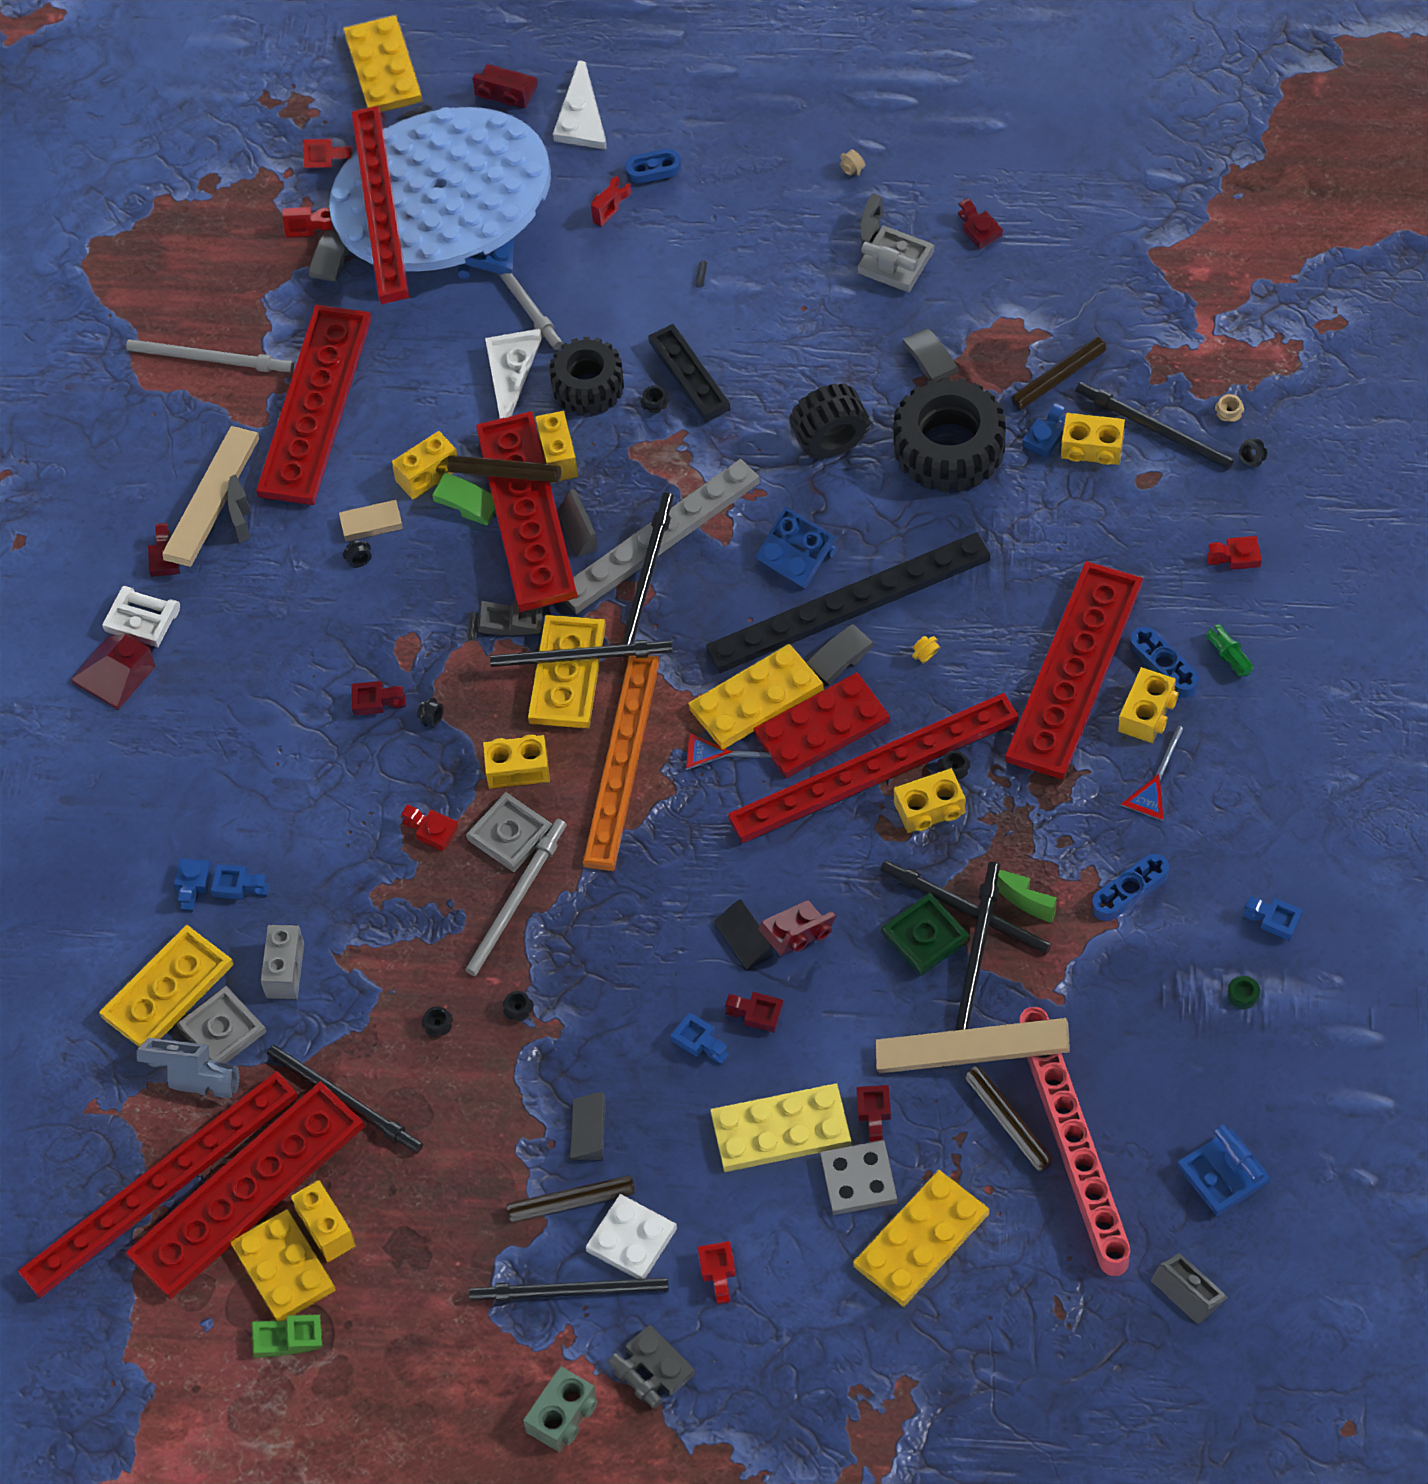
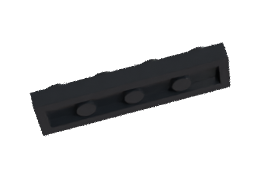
M674 324L648 335L650 345L705 422L731 410L730 402Z

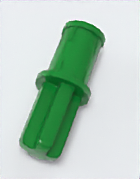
M1221 624L1214 625V628L1218 631L1217 633L1210 628L1206 633V637L1220 652L1219 657L1223 661H1227L1239 677L1250 675L1254 666L1241 651L1240 643L1233 641Z

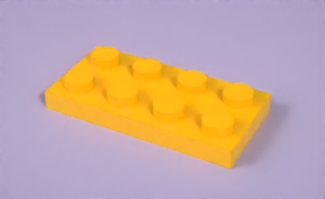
M396 15L343 28L367 108L378 105L380 112H385L423 102Z
M545 615L539 651L603 646L606 628L605 619ZM600 659L538 663L528 715L529 724L589 729Z
M789 643L692 700L688 705L692 714L723 750L754 732L753 728L823 691L824 686L819 677Z
M186 925L99 1012L100 1016L138 1047L147 1038L161 1039L234 965L233 961L199 933Z
M938 1170L853 1261V1267L905 1307L989 1215V1208L942 1171Z

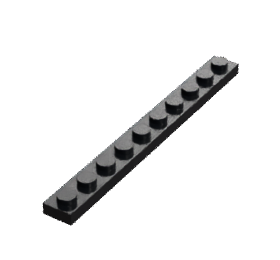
M977 532L710 642L706 644L707 652L720 674L780 649L789 643L797 642L989 562L990 553Z

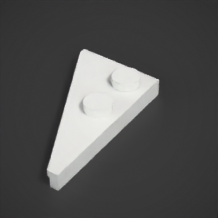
M578 61L553 133V138L556 142L605 150L606 139L586 63Z
M540 329L485 338L500 419L512 416L541 341Z

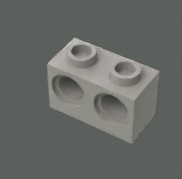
M268 925L261 974V984L266 998L298 999L305 944L299 926Z

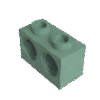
M560 1366L524 1418L523 1422L526 1433L560 1453L565 1444L570 1445L576 1438L579 1431L578 1425L582 1419L590 1417L595 1410L598 1401L596 1400L597 1396L594 1385ZM570 1393H578L581 1395L580 1398L574 1402H568L564 1400V1398ZM552 1420H559L562 1422V1424L556 1429H548L545 1427L546 1424Z

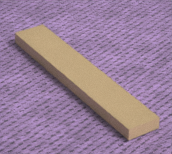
M234 426L230 427L162 553L163 560L189 567L192 566L228 498L230 476L236 474L237 478H239L259 440L258 432Z
M1066 1018L876 1040V1061L879 1074L1070 1052L1069 1029Z

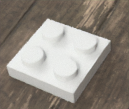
M620 1194L586 1245V1250L588 1253L636 1279H645L677 1230L676 1223Z

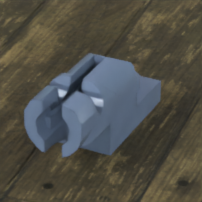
M147 1038L137 1049V1062H146L153 1067L167 1065L169 1088L177 1091L200 1093L205 1096L212 1090L215 1097L232 1098V1093L236 1094L238 1090V1067L212 1059L209 1060V1045Z

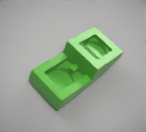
M446 472L432 495L434 502L458 509L461 512V517L487 526L496 512L491 493Z
M1003 870L999 871V892L1008 901L1034 917L1050 923L1053 922L1056 914V897L1030 890V878Z
M290 1315L286 1317V1321L252 1322L253 1358L292 1355L317 1350L322 1347L320 1315Z

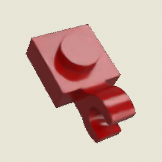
M332 138L303 139L304 168L333 167V159L351 158L353 154L352 146L332 147Z
M618 176L612 178L609 186L592 200V220L601 227L619 210V203L631 194V184L629 183L623 188H618L620 186Z
M311 207L284 208L282 211L286 237L314 236V229L330 230L333 227L330 208H321L315 213H312Z
M1257 536L1227 538L1226 546L1219 542L1208 544L1209 552L1206 554L1208 565L1229 562L1231 570L1261 567L1262 558Z
M407 804L401 813V816L404 817L402 823L407 827L417 830V840L441 851L445 850L459 828L458 821L432 809L425 816L417 808Z
M730 1241L698 1246L703 1282L713 1280L717 1304L730 1302L727 1278L736 1276Z

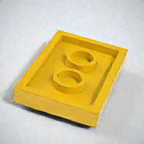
M288 1209L231 1242L233 1250L276 1321H284L287 1316L297 1314L336 1291L334 1284Z

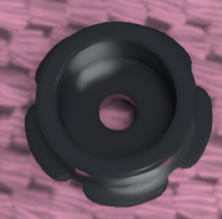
M650 386L644 390L640 403L642 408L648 409L650 413H659L662 409L667 408L669 399L663 388Z
M1258 438L1246 439L1239 449L1241 461L1252 467L1260 466L1268 455L1267 449L1264 448V442Z
M352 541L343 551V558L352 567H362L371 560V553L369 551L371 546L367 542Z
M436 698L423 701L417 711V717L420 719L421 724L425 727L428 725L437 726L442 719L444 706L438 703Z
M960 751L948 752L940 762V768L943 771L952 768L957 779L966 777L971 766L969 759Z
M513 991L506 996L503 1002V1007L505 1008L503 1013L510 1020L524 1021L529 1017V1013L533 1011L534 1003L526 993ZM517 1005L521 1006L520 1009H516L515 1007Z
M435 1006L425 1012L422 1018V1027L426 1029V1033L429 1036L438 1037L439 1035H446L452 1029L453 1017L446 1009ZM440 1021V1024L436 1025L435 1022Z

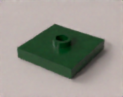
M928 893L881 927V934L920 976H923L970 941V935L931 893Z

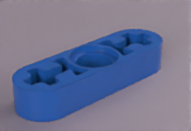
M1139 627L1132 632L1130 649L1151 671L1175 678V691L1179 692V697H1191L1197 692L1198 673L1155 630L1150 627ZM1139 639L1144 642L1150 640L1149 646L1146 643L1139 644ZM1160 657H1168L1172 660L1173 664L1169 667H1161L1156 663V660ZM1179 678H1181L1183 681H1187L1189 679L1190 685L1186 683H1182L1180 685Z
M1159 854L1147 855L1097 891L1092 899V912L1094 916L1102 921H1111L1161 886L1168 878L1169 863L1167 859ZM1151 866L1154 869L1160 867V873L1158 874L1153 871L1148 874L1149 867ZM1132 881L1138 884L1139 890L1135 893H1127L1121 886L1125 882ZM1101 901L1106 904L1112 901V908L1110 909L1107 906L1101 908Z

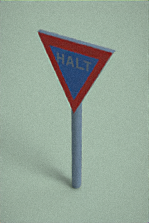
M1182 726L1177 727L1156 776L1122 802L1120 806L1164 822L1160 780L1182 733Z
M689 733L686 770L724 757L771 758L768 752L730 751L726 748L722 750L719 745Z

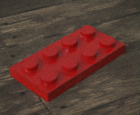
M856 672L758 725L753 730L757 740L765 751L770 754L772 761L785 779L886 725L890 722V715L859 673Z

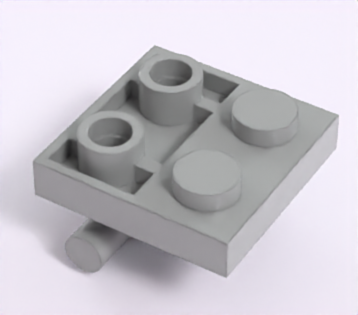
M883 225L872 244L864 242L861 252L865 255L858 265V273L910 292L934 253V244Z

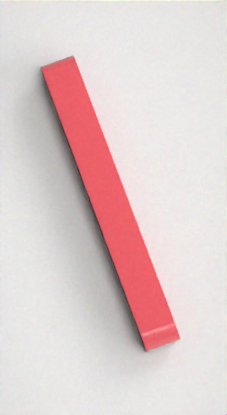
M1029 1007L1021 1013L1019 1023L1049 1020V1017L1043 1009ZM1050 1054L1049 1057L1045 1058L1039 1056L1027 1057L1099 1266L1107 1275L1119 1276L1128 1269L1130 1245L1062 1054ZM1049 1080H1057L1060 1082V1084L1052 1086L1046 1082ZM1059 1108H1067L1071 1112L1068 1114L1058 1113L1056 1110ZM1076 1136L1081 1141L1072 1143L1066 1140V1138ZM1087 1165L1091 1170L1083 1172L1079 1171L1076 1167ZM1089 1194H1098L1099 1196H1101V1199L1093 1201L1088 1199L1086 1196ZM1099 1223H1108L1112 1226V1228L1108 1230L1099 1229L1096 1225ZM1117 1252L1122 1255V1258L1113 1260L1107 1254Z

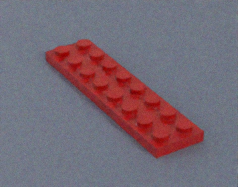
M315 305L256 489L258 497L315 505L372 320L370 312Z
M532 411L476 424L483 458L545 464ZM488 476L519 611L523 612L578 598L550 482Z
M1085 561L1005 755V762L1064 780L1142 587V577Z
M320 1081L125 1252L127 1257L171 1300L232 1246L231 1242L250 1230L365 1127L364 1122Z

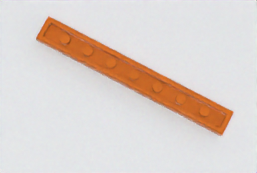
M648 655V658L636 659V656H629L583 859V866L585 868L607 871L615 870L659 669V656Z

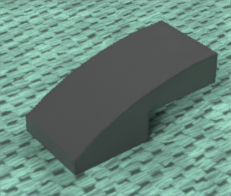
M875 193L871 194L862 215L861 249L864 242L872 244L880 231L879 220L883 215V196Z
M325 230L311 262L309 277L336 281L345 267L344 257L349 249L342 243L336 231Z
M929 328L903 339L905 350L918 361L920 371L930 381L934 380L937 382L941 378H946L958 372V367Z
M235 474L230 476L228 483V506L239 543L251 539L243 515L251 512L246 494Z
M513 600L511 606L481 601L478 612L477 632L496 635L538 634L541 632L543 607L520 612L517 600Z
M852 624L826 643L812 656L807 664L831 685L850 663L855 666L875 644Z

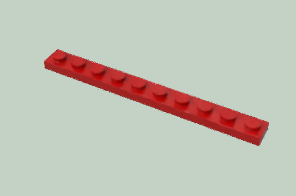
M376 105L353 111L352 119L378 297L382 305L409 298L382 116L379 106Z
M1005 693L999 694L728 813V820L741 843H745L945 755L950 751H954L1018 722V714Z
M276 1071L18 1270L20 1276L34 1293L41 1298L298 1098L297 1092Z

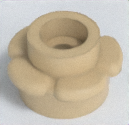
M854 150L841 154L842 161L840 166L842 170L849 176L853 173L859 176L861 170L865 168L863 158Z
M1228 394L1222 396L1216 403L1215 411L1218 418L1222 421L1235 422L1242 417L1241 413L1244 412V405L1239 397Z

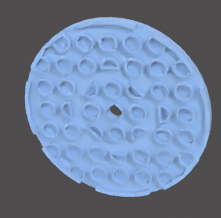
M444 107L410 117L388 128H384L405 271H430L449 268L466 263L465 258L480 252L486 255L521 232L535 217V209L541 200L545 201L551 180V167L547 151L537 133L527 124L511 115L485 108ZM356 150L343 165L334 181L330 195V215L342 243L357 257L374 264L358 153Z

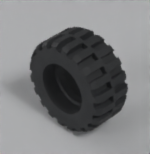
M950 377L941 378L939 382L934 380L925 382L924 387L917 386L910 391V396H904L900 402V407L895 411L893 423L895 458L899 461L901 470L906 474L909 473V478L915 483L923 482V487L931 490L934 487L940 488V492H949V489H957V492L963 491L969 485L975 487L982 483V478L989 479L994 474V469L998 468L1003 460L1006 439V420L1003 415V408L999 402L995 401V396L990 391L983 392V387L975 382L971 385L967 383L966 379L958 378V381H951ZM943 424L960 425L975 434L965 443L953 446L936 444L924 436L930 429Z

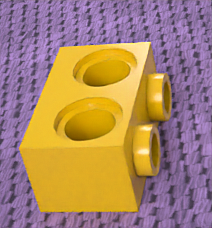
M564 411L535 416L545 464L560 466V481L577 478L576 456Z
M1066 413L1061 459H1069L1075 462H1097L1103 465H1120L1125 419Z
M437 431L391 461L395 481L412 500L438 484L445 472L453 474L447 469V460L450 455H457L456 448L440 431Z
M1141 667L1119 715L1118 732L1150 743L1154 742L1157 733L1163 734L1168 721V717L1165 716L1168 708L1174 709L1179 692L1175 691L1176 679ZM1150 693H1159V694H1161V695H1157V696H1156V695H1151ZM1140 717H1147V718H1149V719H1148V720H1142V719H1140Z
M526 735L515 739L497 738L489 742H483L489 789L550 782L544 735ZM530 756H536L534 759H526ZM499 760H506L503 763H496Z
M952 768L894 788V804L907 833L924 831L933 824L945 820L953 821L962 814H965L966 798ZM947 796V797H950L951 799H949V800H942V799H940V797ZM919 806V807H921L922 809H920V810H913V809H911V807Z
M320 1180L291 1196L296 1213L327 1263L356 1247L350 1228Z

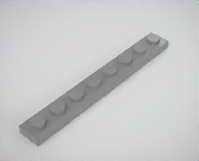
M739 459L674 505L669 513L671 521L668 530L664 531L658 556L760 484V477L742 459ZM651 523L573 577L578 598L564 602L575 614H578L642 568L653 530Z

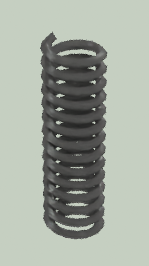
M427 103V105L423 104L418 108L409 110V112H403V114L408 119L426 111L428 112L432 107L431 104Z
M702 260L704 262H699L696 286L699 285L698 282L702 283L700 285H704L707 267L705 260Z
M474 611L469 614L467 636L469 641L476 640L478 613Z

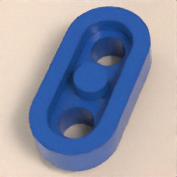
M661 149L631 156L625 164L626 176L634 183H645L673 177L681 170L680 155L673 149Z

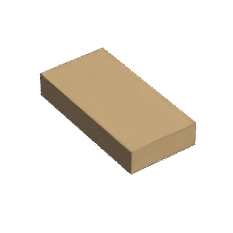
M396 500L339 512L345 542L403 529Z

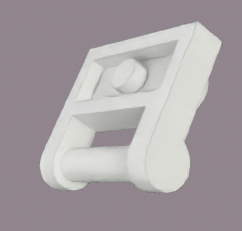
M123 586L102 624L103 630L114 635L127 634L141 643L159 647L172 620L179 613L180 602L172 599L168 601L134 592L133 588ZM133 603L162 613L159 615L129 605Z

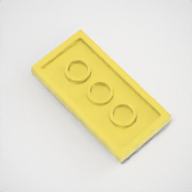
M837 1083L711 1109L724 1172L851 1146V1138Z

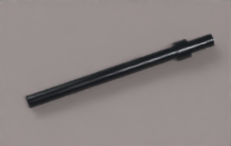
M1079 382L1076 392L1093 400L1094 405L1104 410L1108 408L1228 470L1233 465L1234 459L1113 398V394L1103 389L1099 391L1083 382Z
M668 492L662 494L658 512H655L651 522L653 530L620 645L633 644L664 531L668 530L671 521L669 513L674 495Z
M635 640V644L490 655L491 667L625 656H636V659L648 658L649 654L672 653V641L647 642V640Z
M888 860L883 862L880 871L901 881L900 884L910 890L915 888L925 894L931 893L935 899L977 920L979 906L921 878L920 873L910 868L905 870ZM991 913L990 927L1045 955L1048 954L1052 943Z
M997 862L988 863L985 882L980 886L978 898L981 902L955 1031L969 1028L993 903L997 901L999 893L997 881L1001 865Z
M275 1044L270 1046L267 1051L268 1056L313 1086L321 1081L356 1115L382 1131L386 1139L394 1144L400 1143L415 1154L422 1150L423 1143L405 1132L404 1126L395 1120L390 1122Z
M668 1278L511 1286L509 1282L496 1283V1286L470 1287L469 1296L470 1301L496 1300L497 1303L510 1302V1299L669 1291Z

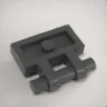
M648 1325L625 1346L626 1351L632 1356L629 1360H624L618 1353L612 1355L608 1360V1363L615 1369L614 1374L621 1381L626 1380L635 1390V1395L641 1402L646 1401L653 1409L657 1408L663 1401L656 1393L659 1389L663 1388L672 1396L696 1375L695 1369L651 1325ZM642 1367L652 1378L644 1381L636 1371Z

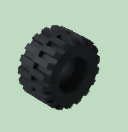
M584 337V340L579 341L578 338L571 340V344L565 342L561 345V351L556 350L553 354L554 359L550 360L549 371L552 391L555 400L558 401V405L561 408L566 406V411L569 413L577 411L579 416H584L585 413H590V416L596 415L597 411L602 413L608 411V406L613 407L617 404V398H621L623 394L622 389H624L622 362L618 351L612 349V345L608 342L603 344L602 339L599 338L590 340V337ZM585 373L597 374L596 377L587 380L576 378Z
M837 383L826 387L822 386L808 393L806 397L798 401L799 404L794 406L792 409L793 413L789 417V423L805 454L811 458L817 457L818 459L832 458L852 449L858 442L863 440L871 424L869 415L854 388L846 384L837 385Z

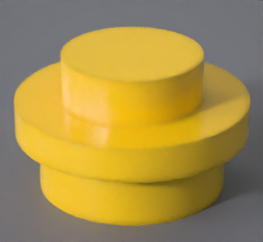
M926 636L922 637L913 646L915 652L912 657L915 660L919 659L922 663L931 659L940 649V646L936 643L937 638L935 636L929 639Z

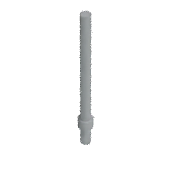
M512 273L499 274L533 320L534 328L540 329L541 337H545L554 350L560 349L563 342L554 331V325L550 319L542 315Z
M128 339L126 344L127 351L253 367L261 372L270 373L271 370L292 373L294 368L293 361L273 359L271 355L259 354L257 357Z
M556 819L546 837L543 836L536 846L537 852L466 967L465 971L472 976L477 975L546 859L551 858L558 847L557 841L567 826L563 820Z

